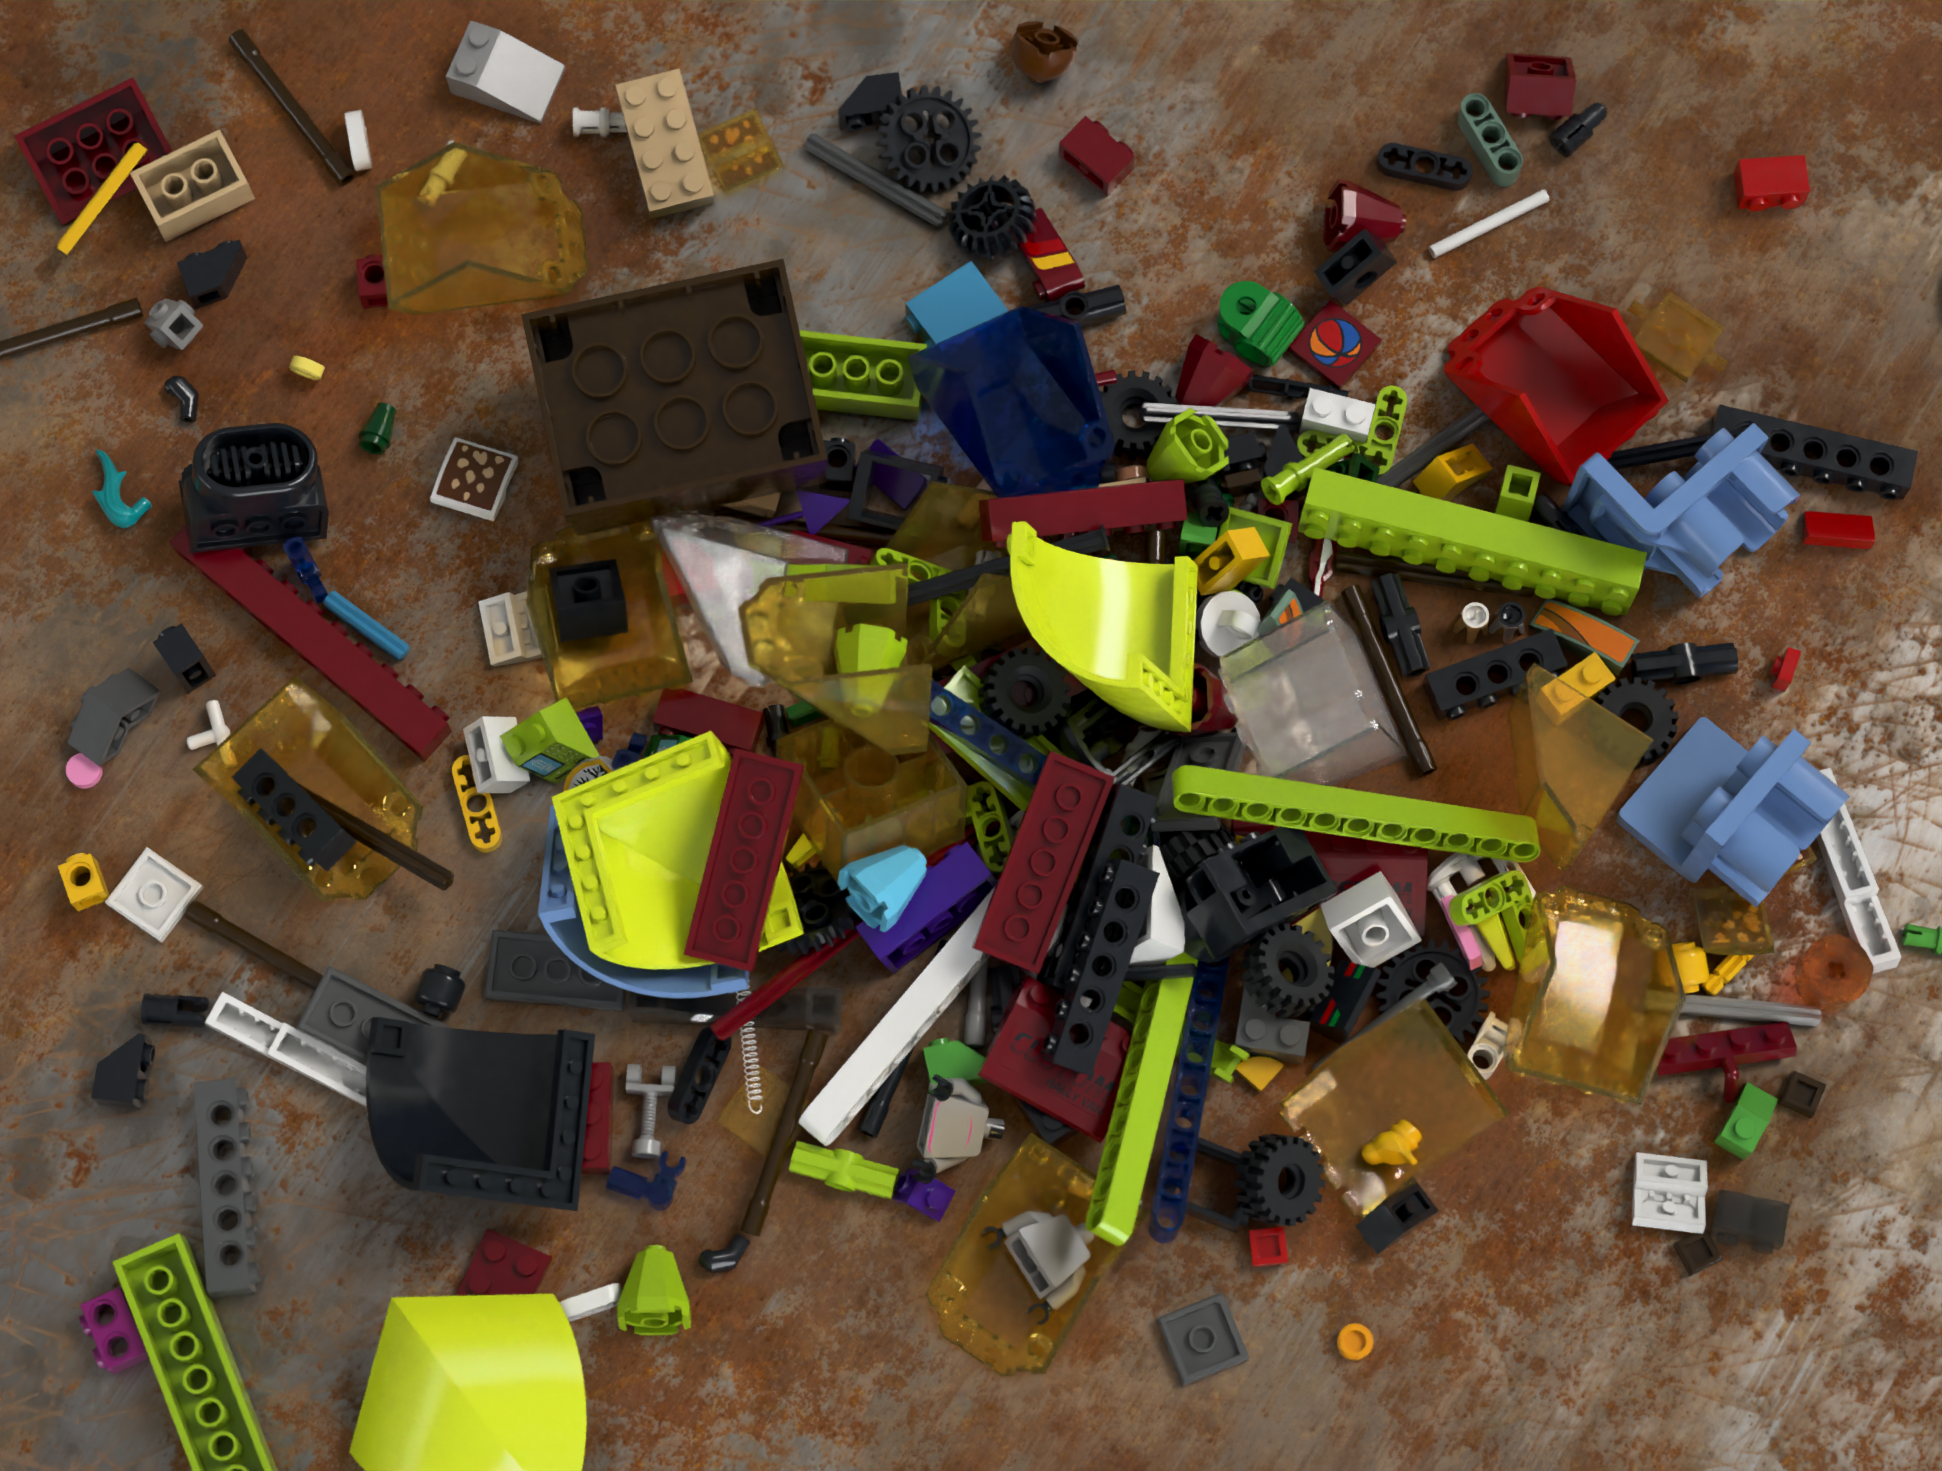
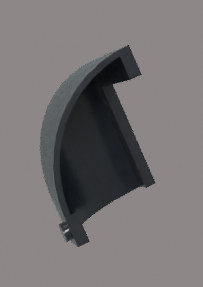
M372 1017L366 1066V1104L371 1137L384 1169L396 1183L409 1190L578 1211L595 1034L567 1029L557 1030L556 1035L487 1032Z

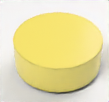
M296 355L293 356L289 366L290 370L294 373L312 380L321 379L325 369L324 366L313 360Z

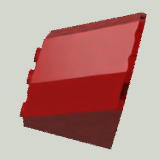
M1540 286L1526 290L1525 294L1516 300H1510L1507 297L1496 301L1483 315L1470 324L1462 334L1451 341L1448 346L1450 361L1446 362L1444 366L1446 376L1555 482L1571 487L1579 467L1592 455L1598 452L1608 460L1620 445L1630 440L1641 426L1654 418L1659 413V410L1669 402L1616 308Z

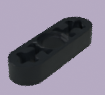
M1398 143L1385 144L1378 153L1377 167L1382 174L1389 177L1453 191L1464 189L1471 179L1472 166L1462 157ZM1390 154L1396 155L1394 165L1388 164ZM1407 157L1411 158L1409 170L1405 169ZM1420 160H1427L1432 163L1434 169L1428 174H1423L1417 171L1415 164ZM1440 164H1443L1444 167L1441 177L1437 176ZM1454 168L1460 169L1461 175L1459 179L1452 178Z
M710 1026L705 1027L699 1033L668 1101L667 1110L672 1120L693 1124L699 1119L730 1052L731 1036L721 1041L715 1037ZM702 1066L704 1069V1076L702 1081L697 1084L695 1081V1075L697 1070Z

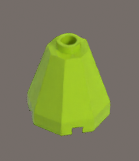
M1189 408L1166 423L1147 460V470L1152 481L1184 479V484L1207 479L1229 464V456L1224 458V451L1228 449V440L1212 417L1204 414L1200 418L1193 415L1197 412L1196 410Z
M860 623L853 625L852 632L845 633L846 627L838 629L834 657L844 704L849 706L855 713L869 714L873 710L880 708L904 662L908 640L901 636L899 642L895 639L896 632L890 628Z
M649 1245L645 1247V1250L636 1254L617 1305L619 1329L627 1331L628 1324L634 1326L635 1334L648 1336L673 1335L678 1333V1325L683 1324L684 1330L691 1327L689 1300L673 1252L667 1251L666 1247Z

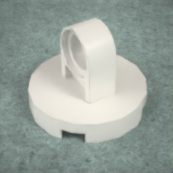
M1225 591L1209 596L1200 605L1196 614L1195 629L1199 631L1201 647L1211 656L1220 659L1241 658L1253 649L1259 639L1260 633L1257 632V628L1261 622L1260 614L1254 602L1245 594Z

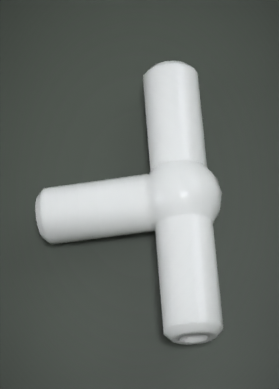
M217 700L208 701L205 706L212 729L188 737V747L194 750L216 742L223 766H233L236 764V759L229 739L230 729L225 725L219 702Z

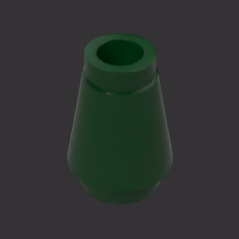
M387 403L377 404L358 434L360 439L359 446L363 450L381 455L385 452V449L390 448L396 409L392 405Z

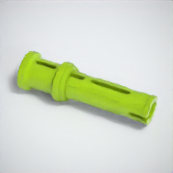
M1342 433L1336 439L1300 462L1287 463L1284 465L1283 471L1273 477L1268 476L1262 479L1261 487L1263 493L1271 503L1280 505L1284 502L1285 497L1295 490L1302 491L1306 488L1314 467L1325 470L1346 455L1353 453L1355 450L1354 445L1346 447L1352 443V440L1348 435Z

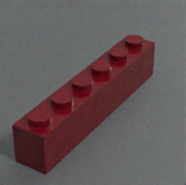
M1169 479L978 500L982 541L994 542V548L1007 547V537L1009 534H1012V522L1026 521L1037 531V537L1047 542L1048 535L1059 534V540L1079 535V532L1100 529L1101 524H1103L1107 536L1112 535V528L1124 527V533L1144 531V525L1156 524V529L1176 528V521L1187 520L1184 479Z

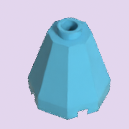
M901 845L850 862L839 871L838 885L841 891L846 887L851 894L846 898L849 906L869 927L876 928L880 925V931L886 932L896 924L926 876L927 868L925 865L927 861L917 848Z

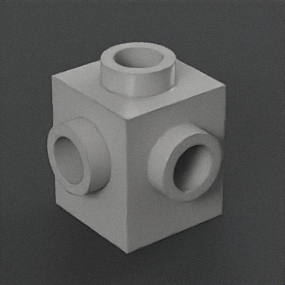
M166 298L151 308L150 316L144 322L152 331L149 335L156 343L164 348L168 345L183 350L204 326L194 316L195 311L182 300L176 302Z

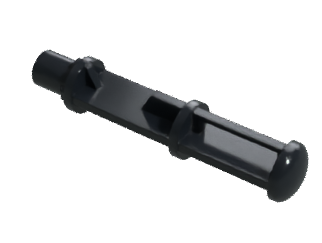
M1253 375L1245 386L1248 393L1251 391L1300 399V397L1308 398L1310 388L1348 397L1349 393L1346 390L1335 389L1333 385L1326 386L1293 381L1290 378L1280 379Z

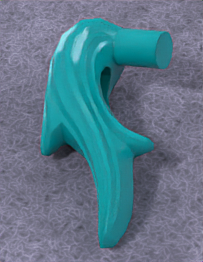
M100 449L95 450L103 466L104 483L100 492L93 490L91 491L104 514L114 525L121 528L135 525L139 518L152 507L151 503L145 497H142L132 507L124 504L120 497V486L127 472H118L114 463L104 451Z

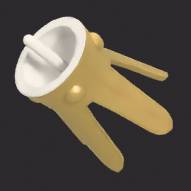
M1469 603L1459 613L1462 617L1454 625L1453 631L1458 633L1466 627V642L1470 645L1475 642L1480 629H1482L1485 636L1488 635L1489 611L1481 603Z

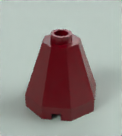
M1337 180L1329 190L1328 199L1334 201L1331 208L1325 207L1323 216V241L1325 245H1329L1327 247L1329 252H1337L1364 228L1380 237L1384 243L1393 242L1399 234H1403L1406 226V216L1402 214L1399 205L1351 181Z
M1196 334L1188 345L1175 394L1177 404L1220 407L1249 383L1254 372L1231 353L1217 348L1218 345Z
M1194 663L1191 732L1173 733L1181 737H1190L1234 728L1241 717L1240 702L1222 681L1205 666Z

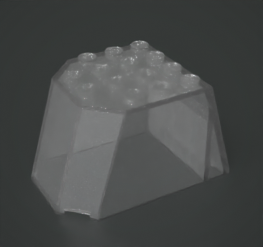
M1329 601L1309 609L1219 657L1221 669L1218 672L1223 685L1228 693L1223 695L1230 713H1235L1241 725L1236 726L1237 733L1243 745H1248L1250 751L1253 752L1258 762L1256 768L1259 776L1331 786L1409 758L1359 635Z

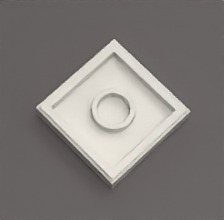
M146 847L105 903L162 943L184 915L190 903L196 899L204 887Z

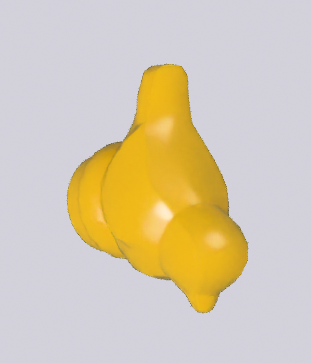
M1401 1119L1397 1124L1391 1126L1390 1131L1378 1134L1373 1142L1363 1145L1361 1153L1364 1160L1371 1165H1377L1382 1162L1392 1165L1409 1163L1411 1166L1416 1167L1418 1162L1412 1155V1151L1418 1147V1142L1422 1139V1135L1411 1123Z

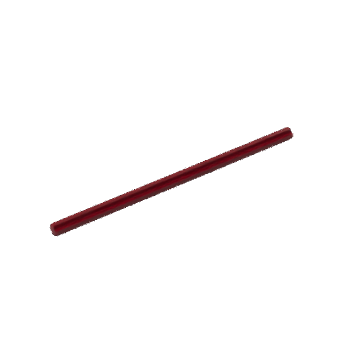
M1007 797L1003 799L1007 816L1010 820L1021 809ZM993 821L987 826V837L1001 827L999 821ZM970 824L926 858L927 864L925 867H935L944 860L945 853L956 845L962 846L968 842L974 848L979 844L974 824ZM863 919L853 920L855 926L864 921ZM846 929L844 931L846 938H834L833 947L824 943L820 952L811 947L807 955L802 954L711 1024L710 1028L715 1037L721 1041L726 1040L861 934L857 929Z

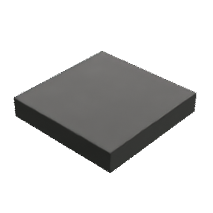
M1223 1292L1156 1318L1183 1386L1250 1359Z

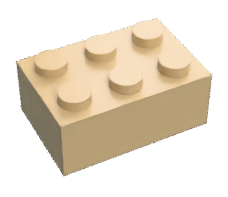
M220 129L130 172L165 242L255 199Z

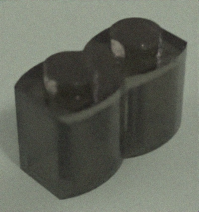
M1719 1190L1715 1195L1709 1234L1710 1236L1717 1237L1716 1242L1722 1245L1738 1246V1242H1744L1752 1245V1250L1755 1252L1773 1254L1774 1249L1780 1250L1783 1247L1790 1204L1733 1191Z

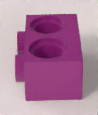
M121 1287L80 1305L84 1315L80 1316L79 1320L85 1334L93 1336L97 1348L92 1349L100 1369L105 1367L110 1373L116 1374L149 1359ZM113 1307L115 1312L113 1320L109 1324L101 1325L99 1321L101 1312L105 1308ZM119 1340H126L128 1343L127 1352L121 1357H114L113 1346Z

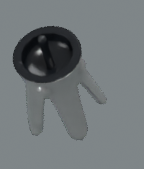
M1516 602L1504 603L1494 613L1498 617L1490 625L1489 632L1493 634L1499 628H1504L1503 642L1509 644L1512 641L1516 628H1518L1520 634L1524 633L1523 621L1525 619V611Z

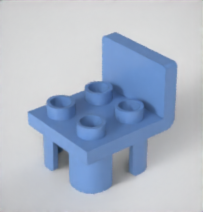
M1753 423L1737 438H1734L1725 428L1719 430L1697 451L1694 457L1698 462L1688 471L1684 478L1676 471L1671 472L1648 493L1645 499L1601 454L1596 452L1579 467L1562 506V511L1568 513L1570 519L1574 521L1575 525L1586 537L1647 552L1643 571L1645 569H1652L1674 574L1698 598H1702L1721 582L1723 573L1718 567L1741 545L1750 552L1757 551L1787 521L1789 516L1784 508L1788 504H1795L1801 495L1760 454L1769 437Z
M1701 717L1620 809L1616 816V822L1686 880L1696 883L1706 870L1709 869L1757 908L1799 857L1800 850H1805L1810 846L1836 815V812L1849 799L1850 795L1801 757L1811 742L1797 730L1793 729L1779 746L1763 735L1748 752L1708 718Z

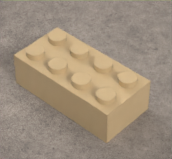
M680 68L616 84L618 101L650 219L714 203L713 190Z

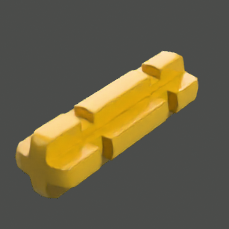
M1758 951L1731 952L1714 969L1713 974H1709V979L1701 983L1702 989L1710 996H1716L1723 989L1724 984H1727L1747 964L1746 961L1749 962Z

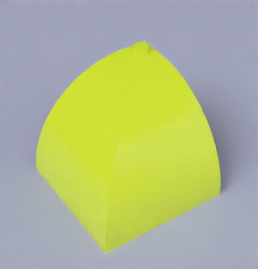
M1026 521L1012 522V534H1009L1007 537V549L1010 554L1013 593L1025 625L1044 651L1103 701L1128 717L1159 729L1173 732H1191L1198 565L1189 556L1175 557V564H1148L1083 555L1056 547L1039 539L1037 531Z
M712 731L552 796L589 949L602 959L623 966L643 969H681L716 964L715 962L684 955L732 762V757ZM782 860L759 951L804 934Z
M554 1294L391 1297L349 1450L355 1461L365 1471H582L586 1443V1398L582 1365L570 1323Z

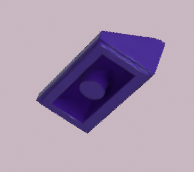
M879 438L869 447L871 450L899 456ZM877 463L873 485L906 511L927 489V479L917 472Z

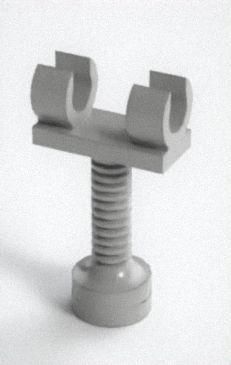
M628 1064L626 1093L628 1095H643L644 1100L640 1138L633 1140L631 1155L645 1159L659 1158L661 1142L654 1139L653 1133L655 1131L657 1096L671 1097L676 1086L677 1069L676 1066L663 1065L661 1085L641 1084V1064Z

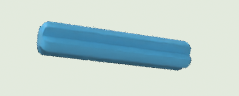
M331 591L325 597L323 604L326 609L397 661H402L409 653L410 647L406 642L339 593Z

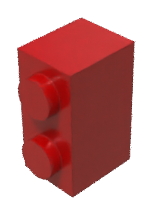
M1805 155L1739 159L1733 173L1738 209L1748 208L1750 211H1762L1768 207L1781 206L1783 209H1794L1804 205L1810 193Z

